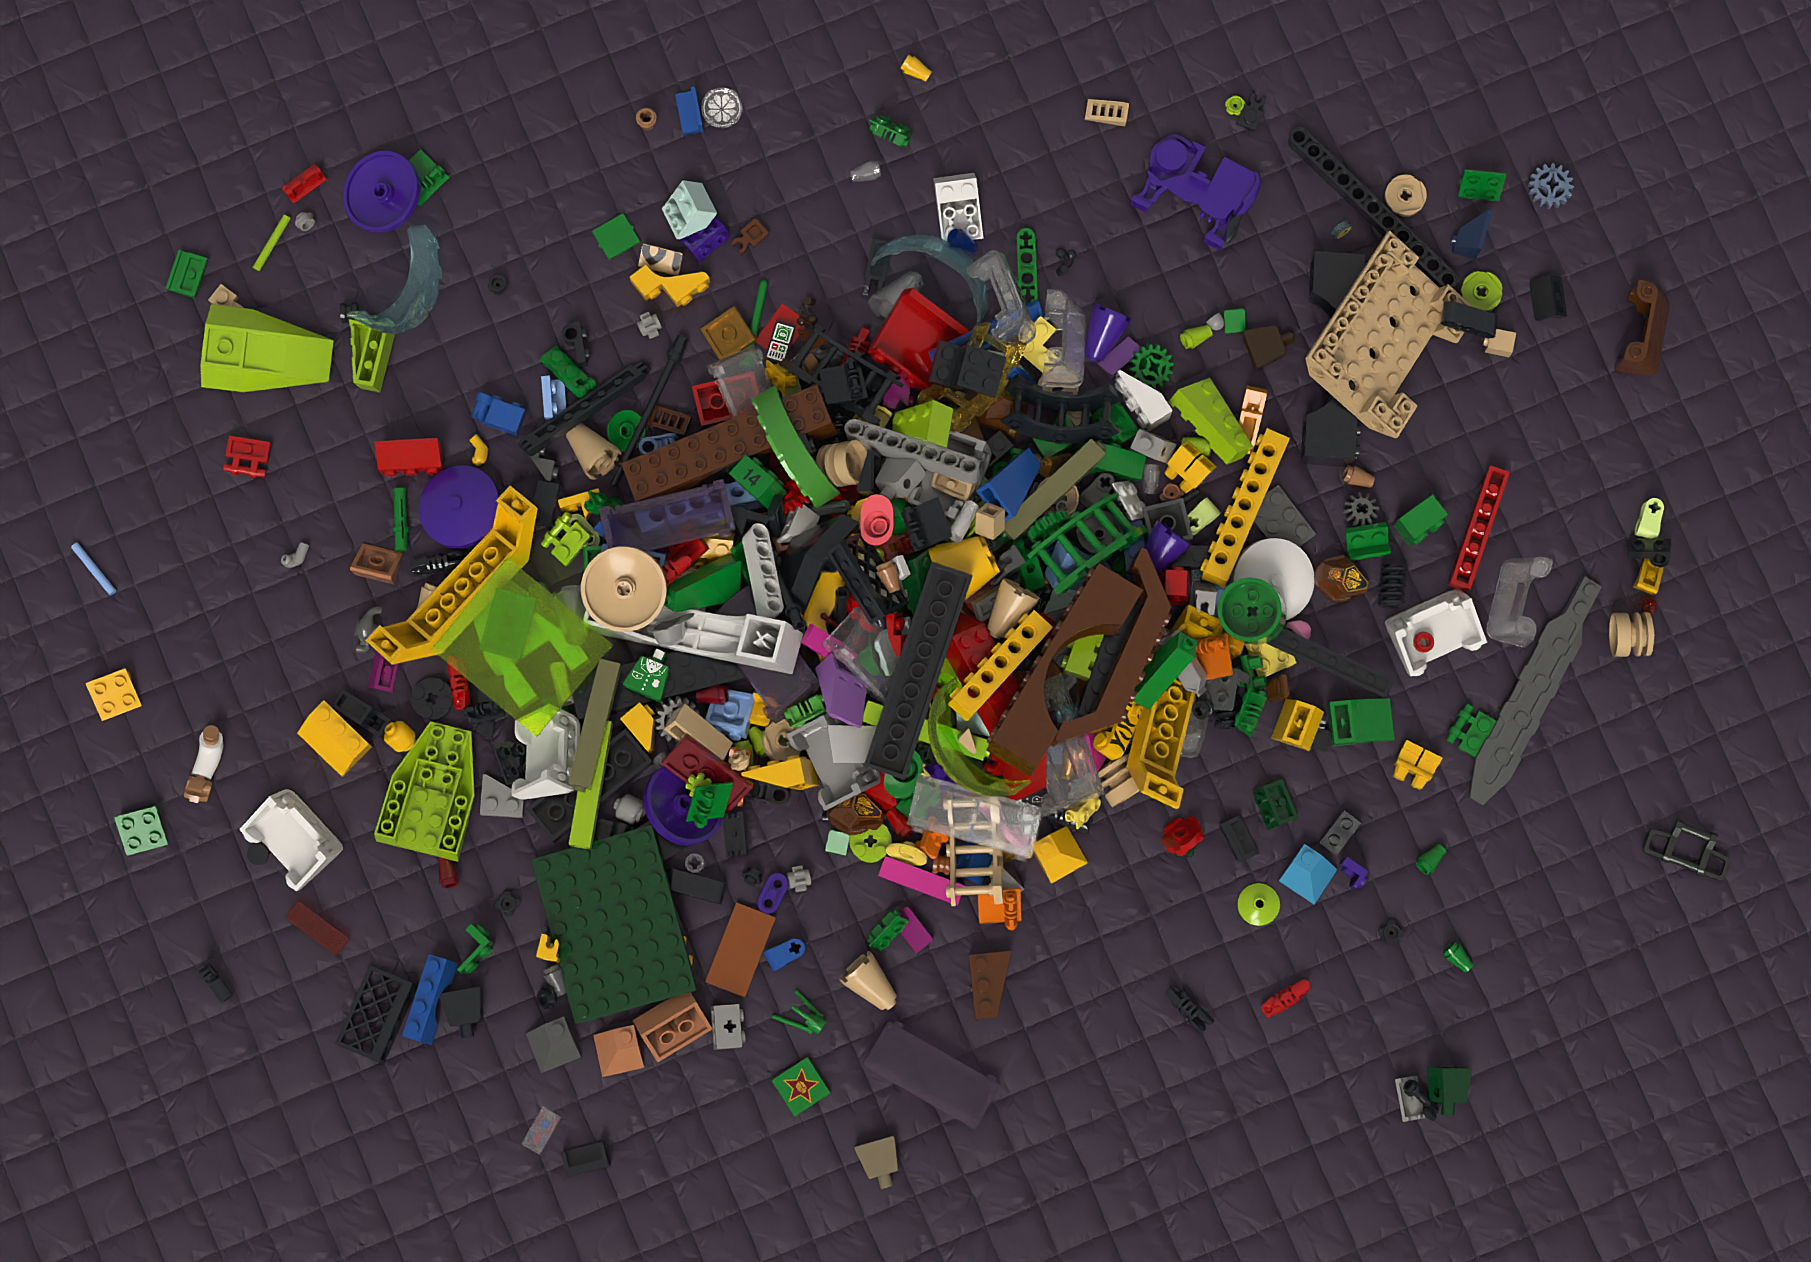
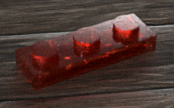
M297 901L285 917L336 956H338L350 940V938L300 901Z

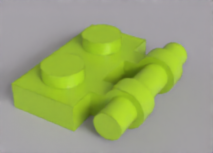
M565 512L562 517L559 516L556 519V524L545 533V538L541 542V545L545 548L553 543L555 548L551 553L565 566L570 565L593 536L579 521L571 525L568 521L572 515L568 512ZM564 529L567 533L560 539L557 535Z

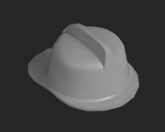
M690 613L673 620L653 624L646 631L653 633L658 645L661 647L679 644L685 636V622L694 617L695 614Z

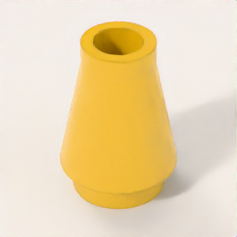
M911 55L907 56L900 68L904 71L903 73L925 82L932 72L919 59Z

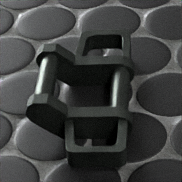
M1679 819L1676 820L1670 834L1658 830H1650L1643 846L1644 853L1659 858L1662 862L1674 863L1695 871V874L1699 876L1704 875L1717 881L1724 880L1730 864L1728 857L1712 850L1718 834L1714 832L1708 833L1689 826ZM1680 832L1706 841L1698 864L1672 854ZM1653 835L1668 838L1663 855L1649 849ZM1710 854L1724 862L1719 876L1704 871Z

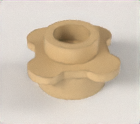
M745 749L735 752L728 760L732 770L741 771L749 765L750 759L746 755L747 751Z

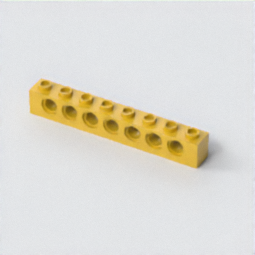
M1268 428L1264 435H1259L1255 444L1259 446L1257 452L1252 451L1247 462L1251 466L1249 470L1244 469L1240 478L1243 484L1241 488L1236 487L1232 496L1235 502L1233 506L1228 505L1224 514L1227 520L1225 524L1220 523L1216 533L1219 535L1217 542L1212 541L1208 552L1211 553L1210 559H1205L1200 570L1203 571L1201 579L1225 588L1290 440L1289 437ZM1263 451L1270 452L1272 456H1265L1263 454ZM1255 469L1263 470L1264 474L1256 473ZM1247 487H1254L1256 492H1250ZM1240 504H1244V505H1246L1249 509H1248V510H1242V509L1239 507V505H1240ZM1237 522L1240 524L1241 527L1235 528L1231 525V523ZM1229 540L1233 545L1227 546L1223 541ZM1221 558L1225 561V564H1218L1215 559Z

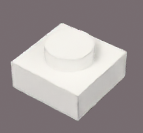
M903 555L892 559L893 565L896 564L899 582H901L910 575V571Z

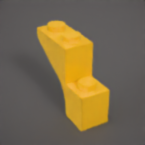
M644 265L630 276V281L646 301L649 298H656L663 288L675 305L679 307L680 305H687L693 299L692 296L697 292H704L709 287L710 278L705 272L661 277L652 272L647 265Z

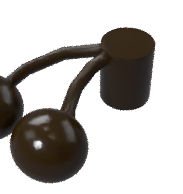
M804 298V304L800 309L799 318L797 319L798 325L803 326L806 324V319L801 317V312L805 305L809 314L807 323L812 325L817 323V317L811 315L808 310V305L814 306L816 304L814 298Z

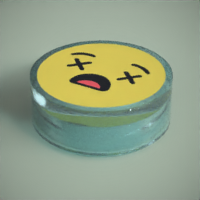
M1345 220L1338 224L1331 234L1336 240L1340 239L1352 229V225Z

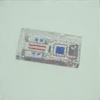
M542 1107L521 1145L541 1155L561 1116Z

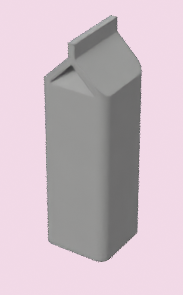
M1178 628L1162 637L1158 644L1161 648L1178 632H1181ZM1195 656L1178 676V679L1186 690L1196 693L1199 697L1207 690L1205 687L1207 674Z

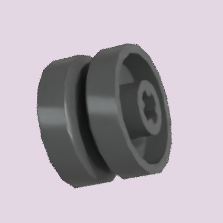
M1102 511L1118 532L1123 533L1122 526L1111 513ZM1094 514L1084 520L1085 524L1102 545L1105 544L1107 547L1113 542L1112 536ZM1077 527L1075 536L1076 548L1085 554L1089 553L1094 556L1096 554L1094 547ZM1116 550L1114 553H1112L1113 556L1111 558H1113L1119 550Z

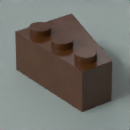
M1011 951L968 956L975 1020L997 1018Z

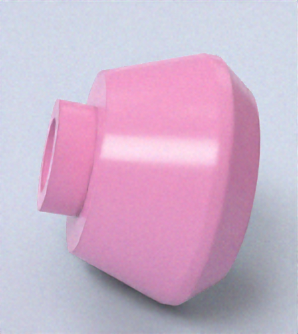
M1301 620L1286 623L1284 629L1308 640L1311 637V628L1308 623Z

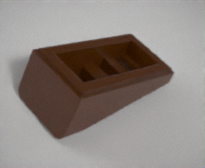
M656 405L647 425L668 433H676L677 436L685 438L692 417ZM656 412H661L657 422H653ZM664 414L668 415V417L666 419L665 424L663 425L661 424V422L664 417ZM674 417L675 421L673 423V426L669 427L671 418ZM679 420H682L680 430L676 429Z
M1280 675L1267 682L1268 701H1285L1290 694L1287 675Z

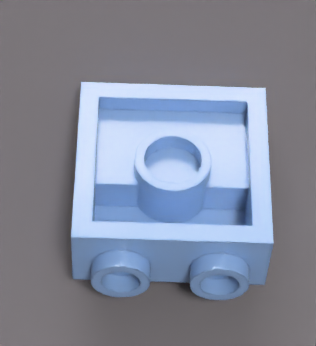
M728 690V702L723 705L710 704L705 720L720 733L728 735L732 740L747 739L751 726L749 718L755 702L753 694Z

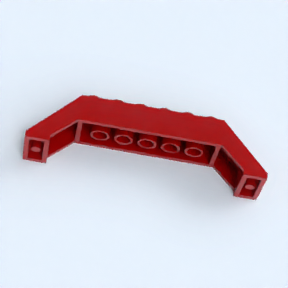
M960 612L946 657L964 687L966 685L964 682L965 678L971 672L976 674L979 670L977 665L985 657L989 659L993 655L990 651L996 646V643L983 622ZM996 660V666L999 668H1003V664L1000 661ZM1013 673L1007 677L977 710L989 734L992 733L995 726L1000 728L997 725L1006 708L1011 710L1007 706L1016 691L1021 692L1018 689L1019 684ZM981 675L984 682L990 683L987 676ZM968 690V695L976 698L975 692ZM1046 753L1031 777L1003 761L1004 784L1002 787L1012 804L1046 787Z

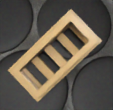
M1088 99L1085 120L1125 127L1129 103ZM1093 105L1097 106L1096 115H1092ZM1101 107H1105L1104 116H1100ZM1109 108L1113 109L1112 117L1108 116ZM1117 110H1122L1121 117H1116Z

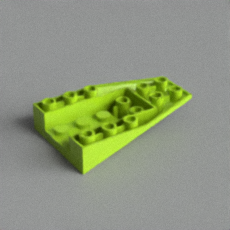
M430 721L392 774L374 833L376 842L459 861L475 797L471 731Z

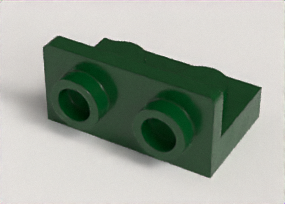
M1283 779L1253 791L1254 800L1260 809L1263 822L1268 830L1299 818Z

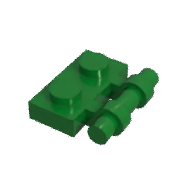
M1466 704L1464 709L1459 711L1458 719L1454 726L1450 727L1446 741L1453 744L1456 738L1461 740L1458 749L1476 758L1485 739L1489 738L1497 721L1480 711L1474 718L1470 715L1473 707ZM1465 722L1471 724L1466 734L1461 731Z

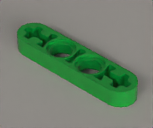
M1029 228L1021 229L1017 233L1016 239L1018 294L1021 306L1028 304L1026 300L1022 299L1026 297V289L1034 287V290L1030 289V297L1034 298L1031 302L1038 298L1035 233ZM1024 234L1032 238L1028 240V248H1024V240L1020 239ZM1025 253L1030 254L1033 258L1028 264L1021 261V256ZM1026 273L1033 276V281L1029 284H1025L1021 279Z

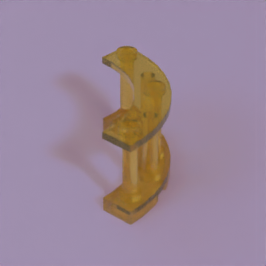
M988 321L977 324L973 328L972 336L967 345L980 348L983 341H986L1003 351L1004 356L1007 357L996 397L992 398L978 393L971 401H967L952 392L950 388L937 384L922 390L917 397V405L932 400L938 402L944 396L961 406V408L954 410L952 414L950 431L953 433L971 424L970 420L975 415L980 417L997 399L1009 382L1007 379L1012 367L1014 369L1017 368L1027 345L1022 341L1007 345L987 333L991 324Z

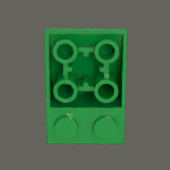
M1390 698L1343 700L1327 704L1332 747L1395 740Z

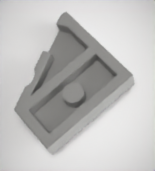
M483 774L480 815L523 818L524 800L512 796V789Z

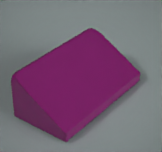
M375 651L368 688L392 693L399 663L392 665L379 652Z
M907 906L901 911V917L908 919L909 922L900 933L917 954L930 944L933 938Z

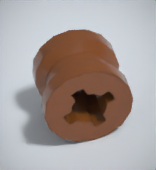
M938 853L937 858L933 859V874L943 872L945 875H949L950 857H947V854L940 855Z

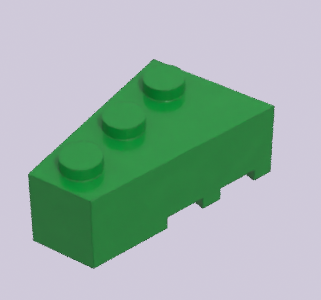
M1086 443L1075 444L1072 454L1074 455ZM1101 443L1106 449L1104 451L1106 456L1089 473L1095 474V471L1108 473L1113 478L1130 482L1142 479L1146 455L1139 454L1140 452L1131 448L1127 450L1121 449V446L1115 443H1109L1108 445Z

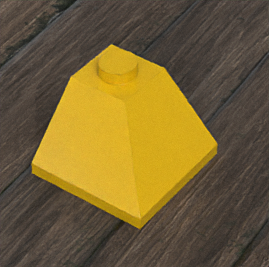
M639 702L620 719L652 755L655 751V720L652 715L655 713L647 704L643 706Z
M1067 826L1042 838L1030 847L1051 884L1088 863Z

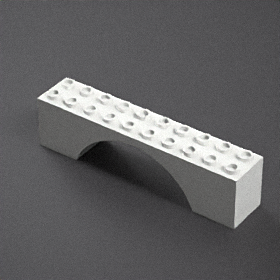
M663 606L658 616L645 627L635 631L619 632L603 627L590 616L587 610L585 611L582 623L599 634L657 647L661 646L658 645L653 633L646 631L649 626L694 613V617L685 622V636L679 644L662 648L793 674L800 642L803 637L802 632L798 631V629L794 630L793 626L786 621L751 614L745 616H725L693 609L673 612Z

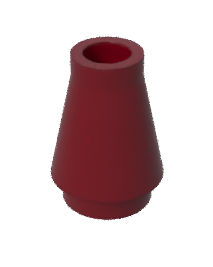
M718 684L698 690L696 692L697 702L723 705L729 700L728 688Z
M439 857V884H442V888L445 889L459 885L458 880L460 877L452 861Z

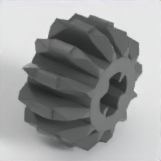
M1358 492L1357 498L1351 495L1349 497L1351 502L1345 501L1344 503L1347 509L1343 510V514H1350L1346 521L1349 522L1353 519V527L1358 522L1360 526L1365 525V522L1368 525L1373 524L1372 519H1377L1378 517L1374 512L1378 511L1379 507L1372 506L1376 499L1374 498L1369 501L1370 494L1368 493L1362 498V493ZM1358 508H1365L1364 512H1357Z

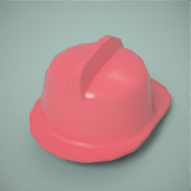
M876 494L865 499L862 504L861 536L870 545H881L888 541L893 533L894 512L890 500L883 495Z

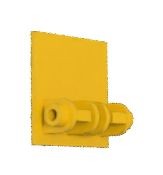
M126 668L86 683L102 721L142 706L132 684L130 672Z

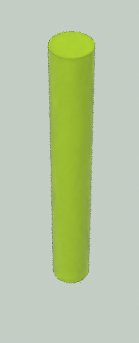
M282 216L253 265V269L260 272L289 223L290 217Z

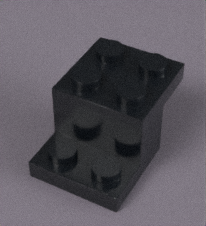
M938 341L928 382L965 394L976 392L995 398L1007 357L971 345L960 347L944 341Z

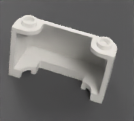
M1460 589L1445 592L1398 613L1384 622L1400 659L1410 676L1423 674L1427 668V662L1462 646L1474 651L1487 643L1472 599ZM1419 632H1428L1433 636L1434 646L1429 652L1421 653L1414 648L1413 639ZM1421 639L1420 644L1426 646V641Z
M548 704L515 720V736L521 743L527 745L525 780L519 778L513 782L512 796L524 800L574 791L573 786L569 784V779L580 739L579 720L574 715L552 704Z
M289 789L269 796L239 829L247 841L251 843L262 841L288 869L289 872L285 877L286 882L295 891L302 889L343 850L341 842L298 795Z

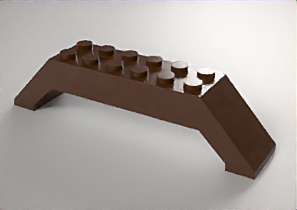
M1143 547L1134 555L1126 573L1132 577L1134 585L1143 589L1139 596L1140 606L1091 714L1070 722L1063 720L1056 727L1058 733L1050 745L1052 747L1111 729L1117 724L1120 725L1121 722H1124L1129 710L1126 707L1130 702H1133L1137 691L1134 689L1142 682L1146 674L1143 669L1147 664H1150L1154 656L1152 649L1159 644L1163 633L1160 631L1164 626H1167L1172 616L1169 613L1171 605L1149 553Z

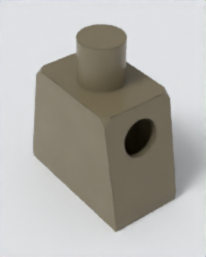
M894 1136L854 1147L868 1178L878 1177L881 1189L893 1186L890 1173L898 1171Z

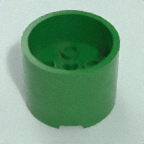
M1249 577L1236 580L1220 596L1218 602L1219 621L1229 635L1243 643L1251 645L1268 643L1275 639L1285 626L1287 610L1282 595L1273 586L1261 579ZM1251 608L1257 609L1258 615L1256 617L1250 616L1251 612L1249 610Z

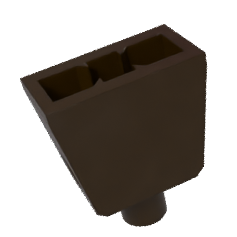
M1276 325L1245 330L1242 333V338L1255 372L1283 358L1286 354L1285 346L1294 343L1292 332L1288 331L1280 334Z

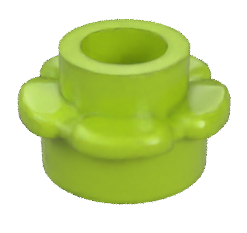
M1232 96L1225 103L1226 111L1230 115H1240L1245 101L1239 96Z

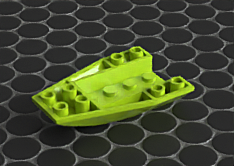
M211 304L204 331L201 357V387L250 392L329 382L334 340L253 309Z

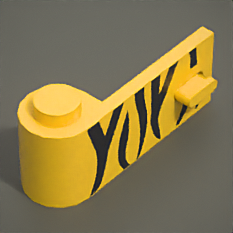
M1134 701L1130 702L1126 707L1129 711L1124 722L1114 726L1111 732L1102 731L1098 733L1093 741L1094 748L1112 761L1120 759L1128 746L1144 707Z

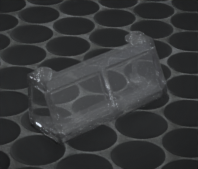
M1063 674L1045 678V703L1054 726L1057 727L1063 720L1070 722L1078 719ZM1085 737L1055 747L1049 746L1046 751V789L1048 794H1045L1040 801L1044 817L1063 812L1105 794Z
M919 774L907 825L912 826V831L922 834L924 830L1012 853L1015 854L1014 859L1026 862L1027 858L1032 859L1045 809Z

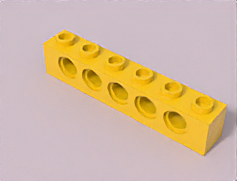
M1035 610L1030 615L1025 613L1018 621L1020 626L1016 630L1012 627L1004 636L1007 640L1003 644L998 642L990 651L993 655L989 659L985 657L977 665L979 668L976 674L971 672L964 680L966 685L962 689L957 687L950 695L952 700L948 705L965 721H968L1053 628ZM1022 631L1028 632L1030 638H1025L1022 635ZM1008 646L1015 647L1017 653H1012ZM995 661H1000L1003 664V668L997 667ZM981 675L987 676L990 683L984 682ZM968 690L974 691L976 698L970 697Z

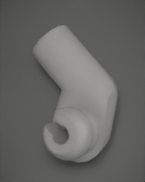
M300 542L296 553L283 555L281 563L287 568H293L302 564L309 545Z

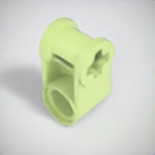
M1207 497L1187 515L1189 523L1194 522L1196 524L1190 527L1192 536L1196 535L1221 514Z
M1652 498L1642 504L1635 527L1636 536L1648 539L1658 538L1664 510L1661 500ZM1652 504L1653 508L1656 509V511L1653 513H1651L1652 509L1649 508V506Z

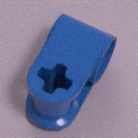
M791 939L764 952V955L774 972L801 957L805 953L806 947L800 939ZM794 942L796 945H801V948H799L800 953L798 954L790 951Z

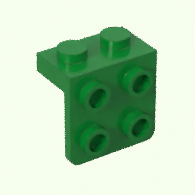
M470 924L466 928V931L480 946L457 969L462 974H471L478 967V960L481 957L486 958L493 951L492 946L495 943L488 938L490 933L479 924L477 926Z

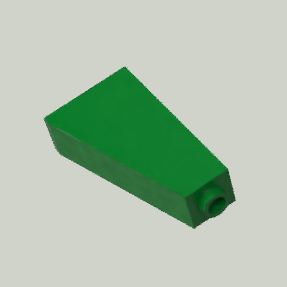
M728 554L673 581L667 586L664 606L673 612H680L739 601L741 560Z
M1178 632L1154 653L1150 664H1147L1143 669L1146 674L1142 682L1134 689L1137 691V694L1133 701L1150 709L1195 658L1197 640L1182 632Z

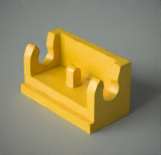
M541 934L536 957L559 963L560 958H558L559 954L557 953L559 947L558 940L556 939L553 944L551 943V937Z

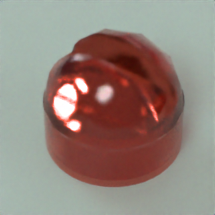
M1646 597L1639 603L1641 611L1649 612L1651 615L1658 609L1656 600L1653 597Z

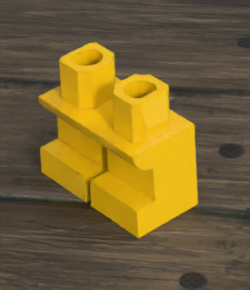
M1188 440L1171 457L1167 463L1169 466L1164 472L1172 480L1179 474L1184 479L1179 486L1185 493L1198 487L1217 467L1204 455L1197 458L1201 452Z
M1406 740L1394 763L1396 767L1393 777L1404 781L1407 773L1415 776L1411 786L1421 790L1432 779L1442 757L1426 749L1423 751L1424 748Z

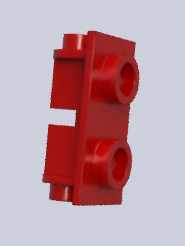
M313 164L284 185L282 189L293 204H295L327 179L319 167Z

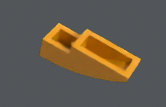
M1247 385L1238 423L1253 445L1247 453L1251 455L1252 451H1254L1267 390Z

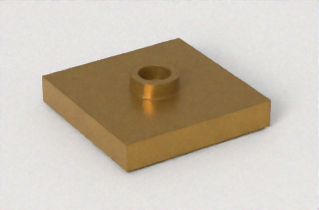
M735 306L700 329L722 364L757 341Z

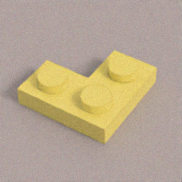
M1040 316L1014 348L1044 373L1051 369L1059 360L1044 346L1057 329Z

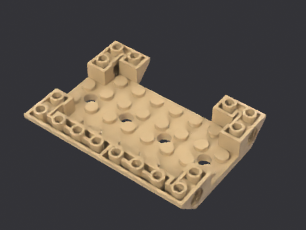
M1388 231L1305 359L1309 375L1369 429L1398 438L1417 405L1404 393L1394 394L1432 335L1458 343L1464 334L1462 331L1441 324L1443 303L1454 301L1473 306L1450 285L1439 288L1415 266L1419 257L1391 231ZM1410 286L1415 288V296L1410 293ZM1390 317L1394 318L1396 322L1395 327L1391 326ZM1370 348L1375 351L1374 359L1370 356ZM1350 380L1355 384L1354 391L1349 387Z

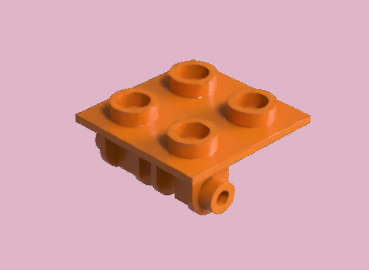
M1228 633L1198 639L1195 656L1207 674L1206 680L1233 675Z
M1020 888L1003 889V904H994V896H990V894H978L979 924L1005 922L1008 930H1014L1018 925V921H1021Z

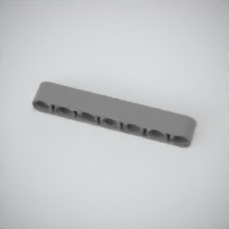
M851 419L845 424L847 440H858L863 443L867 450H873L889 458L918 459L923 469L969 484L978 482L981 477L979 462L974 457L858 419Z

